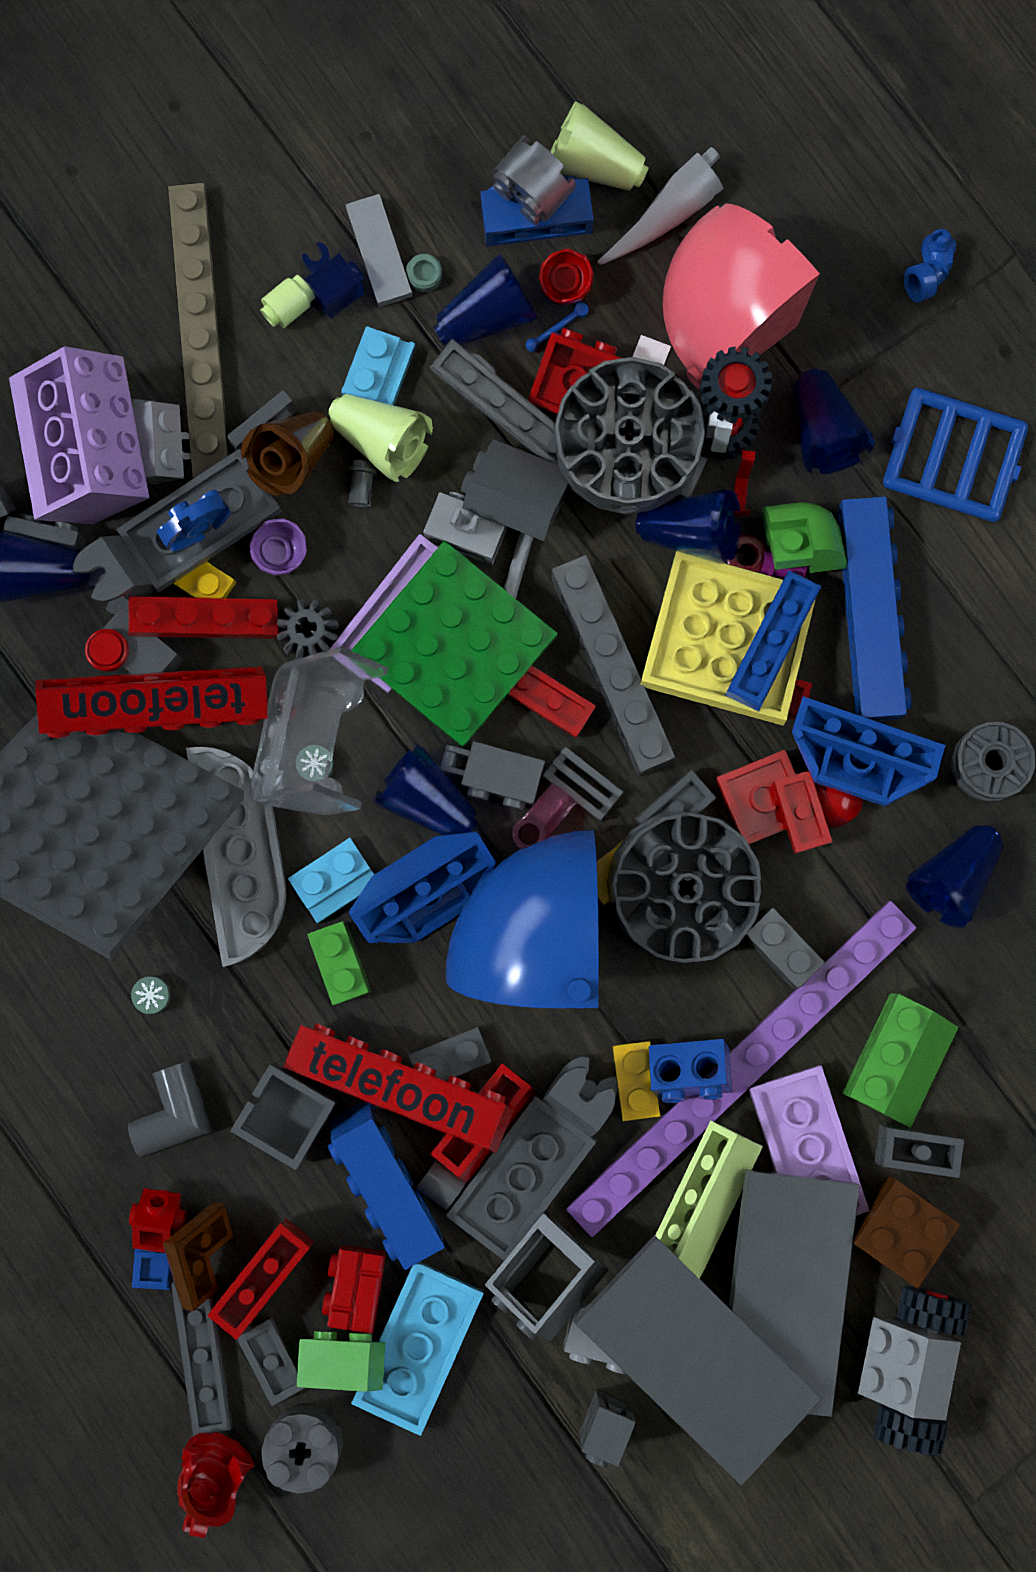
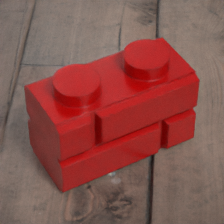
M342 1245L339 1249V1254L332 1253L328 1276L335 1277L333 1292L326 1291L322 1308V1315L329 1316L328 1327L373 1333L386 1251Z

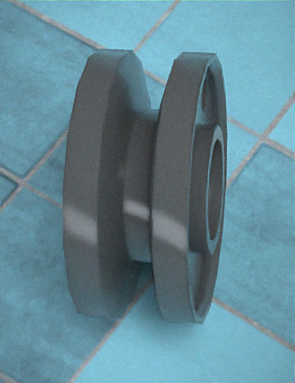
M986 722L974 727L955 744L951 755V773L957 786L969 797L982 802H998L1020 792L1031 780L1035 769V751L1028 737L1017 727L1005 722ZM986 754H993L999 759L1000 767L998 771L991 770L986 765Z

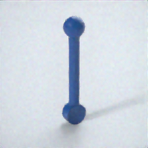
M583 302L577 303L571 314L537 338L528 339L526 341L527 350L529 352H536L540 344L547 340L552 332H558L576 318H585L588 314L587 304Z

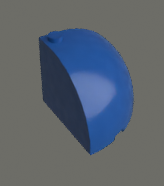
M594 830L554 835L527 848L524 847L503 860L478 884L464 904L450 938L445 980L452 990L477 1000L509 1006L530 1008H598V890Z

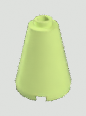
M575 101L561 127L562 130L559 137L555 140L551 149V153L564 165L560 173L579 179L588 178L590 182L630 191L633 185L640 187L649 168L644 165L645 156L584 104Z
M350 394L336 398L329 408V417L333 428L387 478L395 482H399L398 477L400 475L404 478L410 476L418 467L427 451L428 445L424 444L423 441L426 432L432 435L433 427L432 420L422 412Z

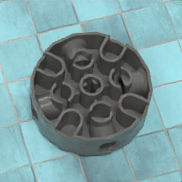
M636 357L603 361L590 369L589 373L580 377L561 400L555 424L554 438L558 466L573 491L596 508L624 515L655 510L678 496L695 473L705 436L701 405L692 390L689 391L686 384L677 378L673 371L661 363ZM625 432L632 433L633 441L625 440Z
M688 811L655 815L632 829L614 852L607 878L610 909L624 934L655 957L680 963L713 960L738 945L756 921L760 906L761 873L759 862L746 839L721 819ZM682 879L689 881L687 884L689 892L687 894L678 892L681 888L678 883Z

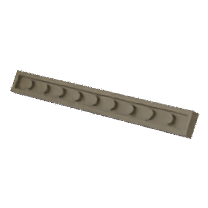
M204 183L168 186L193 479L229 456L207 193Z

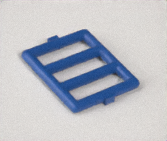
M914 388L911 391L901 425L896 427L893 433L891 443L894 444L883 478V485L885 488L989 522H997L1001 518L1011 483L1017 481L1021 466L1017 464L1029 429L1028 424L1025 421L926 389ZM922 404L943 412L921 482L917 483L899 476ZM958 415L977 421V425L955 494L935 489L934 486L956 416ZM992 426L1012 434L988 506L969 500V496Z

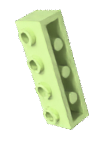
M711 1120L655 1235L699 1279L741 1194L744 1185L745 1169L752 1170L763 1147Z

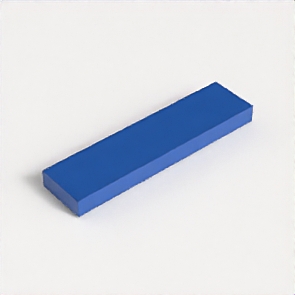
M788 570L725 696L759 712L821 589V585Z

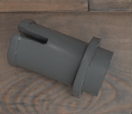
M354 460L353 465L348 469V472L352 474L348 505L370 508L373 476L377 475V470L374 469V465L370 461Z

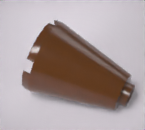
M310 412L256 426L245 436L241 448L242 459L246 457L249 469L246 470L247 474L260 489L271 495L280 496L282 493H295L305 484L332 442L334 429L330 420L319 412Z

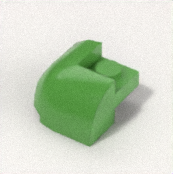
M806 502L763 507L761 517L767 546L771 548L775 570L809 566L810 573L847 568L840 528L830 511L817 503Z

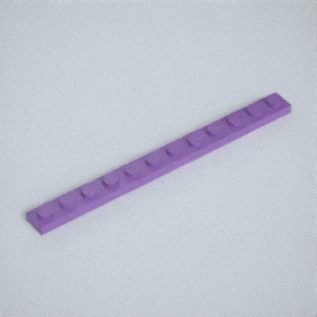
M888 901L825 961V964L800 988L795 989L730 1051L732 1093H722L723 1097L716 1100L700 1099V1095L685 1096V1101L674 1104L570 1203L566 1210L591 1237L597 1234L707 1129L710 1120L714 1122L916 929L915 925L892 901ZM715 1065L703 1078L710 1079L714 1077L718 1072V1065Z

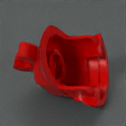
M218 1432L198 1433L190 1438L183 1448L181 1457L183 1460L181 1467L183 1468L178 1478L177 1494L179 1506L187 1513L182 1531L189 1532L190 1536L205 1538L208 1527H220L232 1519L235 1512L236 1492L243 1482L246 1472L255 1466L249 1452L238 1441Z

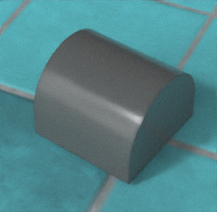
M436 1159L416 1189L447 1210L467 1181L458 1178Z

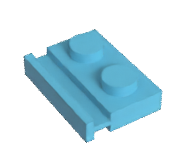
M366 326L342 388V396L350 394L395 405L416 349L415 343L402 341L399 337Z
M348 838L289 877L288 880L312 914L316 923L319 924L357 899L374 873L352 839Z

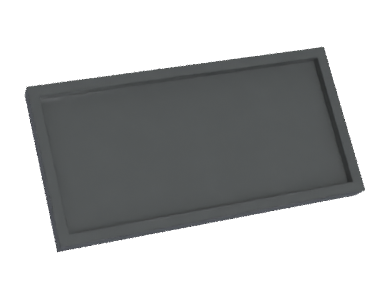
M745 1169L728 1307L821 1398L808 1414L832 1417L859 1184Z
M655 1235L574 1320L575 1324L741 1486L821 1400L772 1349Z

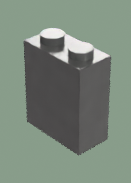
M493 439L486 452L479 451L473 466V471L475 472L468 471L464 478L461 492L466 493L462 508L544 541L566 498L570 485L558 465Z

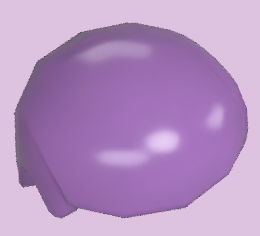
M284 518L263 522L252 536L250 542L252 560L261 571L273 576L291 573L299 567L307 552L304 533L297 524Z

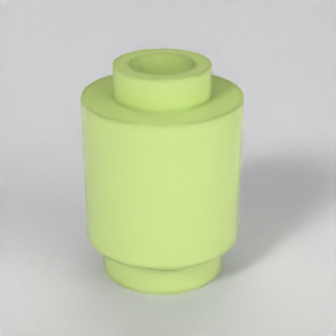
M296 275L292 279L286 278L261 299L264 307L260 311L273 327L279 324L282 328H285L311 307L310 302L315 299V295L308 284L299 275Z

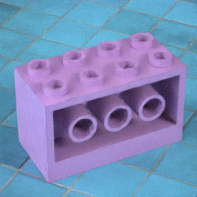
M64 346L9 378L34 520L93 525L149 498L123 356Z

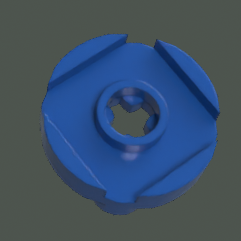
M214 489L204 494L199 501L191 505L187 501L175 505L168 512L171 519L158 528L156 533L167 550L170 548L172 552L181 551L204 540L206 537L203 532L211 525L215 531L219 529L229 518L231 510L219 492Z

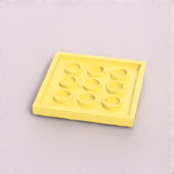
M676 551L640 685H644L645 688L784 726L788 716L814 603L758 712L725 696L783 580Z

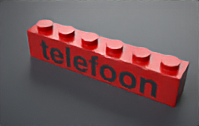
M262 666L35 680L39 734H47L51 738L67 737L70 735V732L86 731L88 735H103L108 733L109 729L124 728L125 732L138 733L147 730V727L162 726V729L179 730L184 728V724L199 723L201 727L213 728L222 725V722L236 721L240 725L257 724L259 719H268L266 675Z
M315 1023L314 1028L310 1029L300 1025L283 1068L497 1154L514 1111L504 1104L506 1097L484 1089L482 1095L469 1091L470 1083L450 1076L448 1082L435 1077L436 1070L417 1062L414 1068H410L401 1064L403 1057L384 1049L381 1050L380 1055L367 1051L369 1044L348 1036L347 1041L343 1042L334 1038L336 1031Z

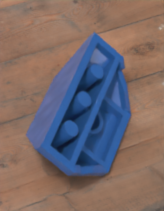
M804 696L801 699L792 729V734L815 783L882 806H887L933 782L937 778L945 748L943 744Z
M477 832L435 836L373 875L350 909L349 914L368 943H378V941L415 943L461 914L464 904L474 889L493 870L496 862Z

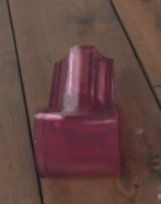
M552 782L523 818L515 824L512 833L515 846L519 850L531 846L523 844L518 837L520 829L527 825L534 826L539 831L540 838L536 843L546 840L545 838L552 834L577 802L562 788Z

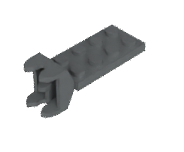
M240 448L117 528L119 536L100 537L86 546L77 555L73 564L75 573H90L89 585L95 587L91 597L98 602H109L106 610L110 614L115 615L121 607L128 612L127 600L129 596L150 597L154 588L161 592L261 526L263 522L282 512L272 495L260 489L250 479L246 472L249 466L246 457L242 459ZM214 489L217 490L231 510L227 521L216 531L211 525L203 532L206 538L187 549L172 552L170 548L167 550L156 531L171 519L168 515L170 509L183 501H187L191 505L199 501L207 492Z
M579 1056L567 1063L552 1082L543 1098L536 1093L503 1137L497 1154L492 1152L446 1214L447 1218L504 1261L541 1217L595 1145L597 1139L593 1135L603 1126L614 1108L618 1089L617 1079L615 1076L602 1079L597 1086L593 1080H586L590 1057Z

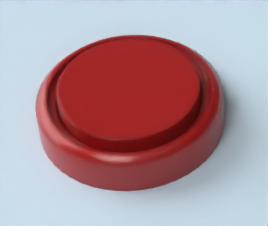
M100 629L94 632L86 642V658L97 670L103 672L115 671L127 661L129 655L128 642L116 630Z

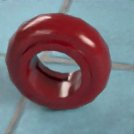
M750 534L739 535L726 545L723 553L724 564L760 573L764 561V551L768 552V550L758 537ZM742 547L752 549L756 555L755 563L751 566L741 565L735 557L737 550Z

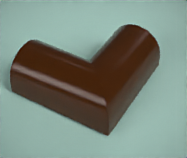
M211 1203L162 1243L180 1304L186 1310L195 1311L219 1290L209 1257L233 1237L224 1203Z

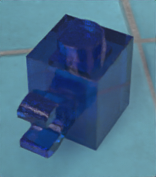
M319 242L317 248L320 254H322L320 260L312 261L306 253L302 255L305 267L313 272L305 278V281L313 291L316 302L331 319L364 294L361 281L364 279V276L352 260L347 263L340 253L330 259L328 248L325 244Z

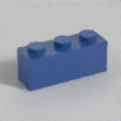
M564 177L566 181L569 178H573L577 187L548 221H540L537 226L530 223L521 214L520 210L523 207L513 198L509 202L506 201L495 191L493 186L487 191H480L486 247L592 234L594 219L588 178Z

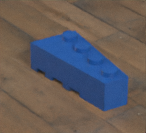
M362 1101L330 1119L332 1143L328 1145V1149L336 1164L339 1166L344 1163L350 1175L346 1177V1180L355 1197L357 1198L362 1195L368 1207L364 1211L370 1224L374 1229L380 1227L387 1238L382 1242L392 1261L399 1259L404 1270L444 1249L443 1236L419 1190L414 1191L411 1186L414 1183L403 1160L400 1158L395 1159L394 1154L396 1151L385 1126L377 1127L374 1105Z

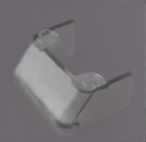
M342 646L284 663L276 672L267 706L268 719L264 720L250 785L251 799L267 806L320 815H331L361 809L362 802L344 795L341 783L333 778H328L341 713L359 705L364 696V681L387 675L388 667Z

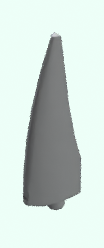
M712 147L702 156L697 152L671 177L640 220L597 263L603 265L656 240L680 225L710 202L717 193H720L723 190V186L711 169V166L720 159L718 152Z

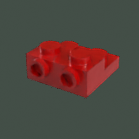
M563 328L561 334L552 332L528 401L533 405L558 414L562 398L580 377L589 373L590 369L603 361L622 359L621 356L615 355L617 347L598 340L595 347L581 342L583 334L567 328Z

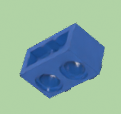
M724 1039L649 1046L651 1091L658 1099L662 1098L663 1102L679 1103L685 1101V1096L700 1095V1099L716 1100L723 1097L722 1093H732L730 1048ZM706 1065H718V1072L714 1077L710 1079L701 1078V1071ZM679 1067L681 1072L675 1081H664L665 1072L669 1068Z

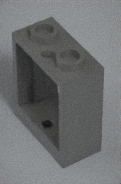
M543 1213L487 1281L485 1286L495 1295L491 1300L499 1309L508 1315L512 1311L520 1319L516 1325L524 1334L533 1340L536 1336H539L551 1342L609 1269L561 1224ZM553 1243L581 1270L540 1319L513 1290Z

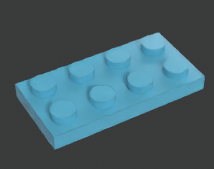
M422 1262L413 1265L379 1342H385L383 1390L357 1391L351 1404L421 1436L484 1291Z

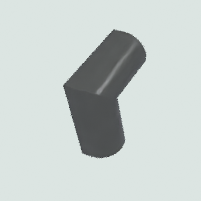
M190 1061L152 1073L164 1109L128 1123L130 1140L138 1157L141 1158L213 1132Z

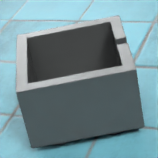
M275 1062L268 1066L252 1093L257 1098L262 1096L263 1098L261 1101L254 1098L247 1102L231 1132L297 1170L303 1164L339 1100Z

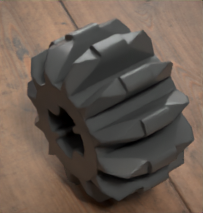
M298 600L297 606L299 611L295 613L290 607H286L284 611L290 619H278L277 625L285 631L277 634V639L279 642H288L283 649L287 655L297 650L296 659L303 662L307 652H309L312 661L316 662L319 660L317 650L321 649L326 655L332 652L326 641L332 643L337 641L338 635L329 631L338 628L339 624L337 620H328L332 614L329 607L319 611V602L313 600L309 609H306L304 601ZM306 624H311L313 629H317L316 631H311L313 636L310 638H305L303 633H299L300 630L304 631L303 626Z

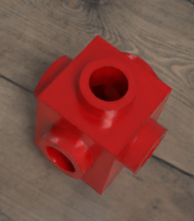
M143 1189L139 1203L132 1204L129 1215V1226H132L134 1249L165 1253L162 1243L186 1224L187 1210H181L180 1193H173L167 1190Z

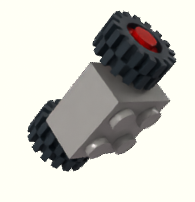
M905 1285L902 1288L897 1318H900V1320L873 1317L858 1394L881 1403L879 1404L873 1437H876L878 1441H883L887 1445H894L898 1449H906L911 1453L918 1452L926 1456L928 1454L931 1456L942 1455L948 1428L946 1417L961 1342L938 1334V1332L966 1335L972 1306L971 1302L950 1294H944L943 1292L932 1291L926 1288L917 1289L914 1286Z

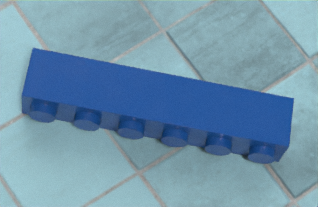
M886 497L842 500L837 507V519L847 561V568L842 569L855 714L873 721L900 720L907 715L906 710L911 708V693L909 687L904 688L903 673H907L908 660L906 652L901 651L899 638L904 636L903 616L897 615L896 601H900L901 586L899 579H894L893 565H897L898 554L896 544L890 541L889 531L894 528V512L892 507L887 508Z

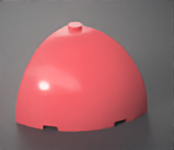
M725 204L721 208L719 206L714 207L686 234L672 258L664 284L663 315L666 330L677 356L687 368L686 374L689 380L698 389H700L707 362L711 357L715 359L716 353L720 350H723L724 354H726L729 347L736 346V352H741L742 347L749 348L748 355L752 356L755 351L761 355L795 329L800 322L820 275L808 259L788 239L782 244L776 239L772 225L751 211L733 204Z

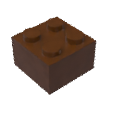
M887 1176L868 1204L869 1212L862 1213L856 1222L853 1244L918 1289L960 1224L896 1179Z

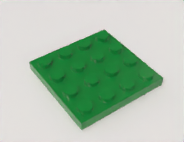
M443 541L349 653L464 748L554 641L558 633L446 541Z

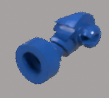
M937 229L925 237L921 247L924 263L908 267L904 273L905 290L914 302L918 303L933 298L937 292V287L948 278L949 270L953 263V254L956 250V241L952 238L950 232L945 229Z

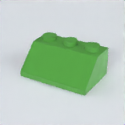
M890 993L842 1094L911 1128L959 1027L936 1012L900 994Z

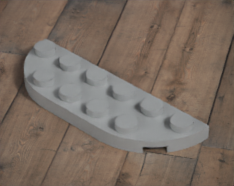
M209 747L186 748L188 761L244 790V800L203 848L222 967H227L250 958L260 951L273 937L285 910V875L271 798L258 774L245 762L228 752Z

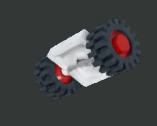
M736 346L729 347L726 354H724L723 350H720L716 353L715 359L711 357L707 362L706 369L704 368L700 385L702 396L699 402L705 429L701 451L708 450L707 456L711 458L715 454L720 455L719 460H726V457L731 455L732 459L738 458L741 450H748L755 440L759 427V413L761 408L765 407L771 390L772 374L767 372L769 365L766 360L762 363L759 361L760 354L755 351L752 356L748 355L749 348L742 347L741 352H736Z

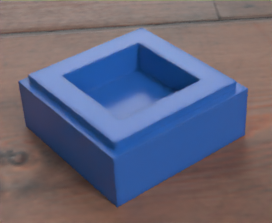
M135 1249L132 1288L170 1290L173 1277L166 1254Z

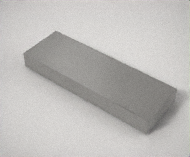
M380 194L345 204L378 307L413 297Z

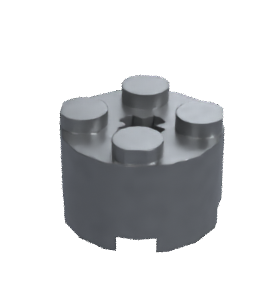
M524 135L492 171L493 178L496 181L493 188L506 201L509 202L513 198L523 207L520 210L521 214L530 223L537 226L540 221H548L577 186L573 178H569L566 181L560 171L564 168V165L549 150L537 141L532 146H529L527 144L529 140Z
M311 1404L292 1406L279 1415L267 1432L261 1451L263 1468L267 1473L268 1480L274 1486L296 1494L313 1492L325 1485L337 1467L343 1446L339 1425H336L334 1419L326 1413L325 1409ZM298 1442L306 1443L305 1449L311 1450H308L307 1454H301L295 1448Z

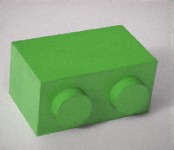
M341 921L307 934L332 1005H338L371 992L347 922Z
M314 1331V1338L300 1339L297 1387L364 1392L383 1390L385 1342L372 1341V1334L349 1333V1340L337 1339V1332Z

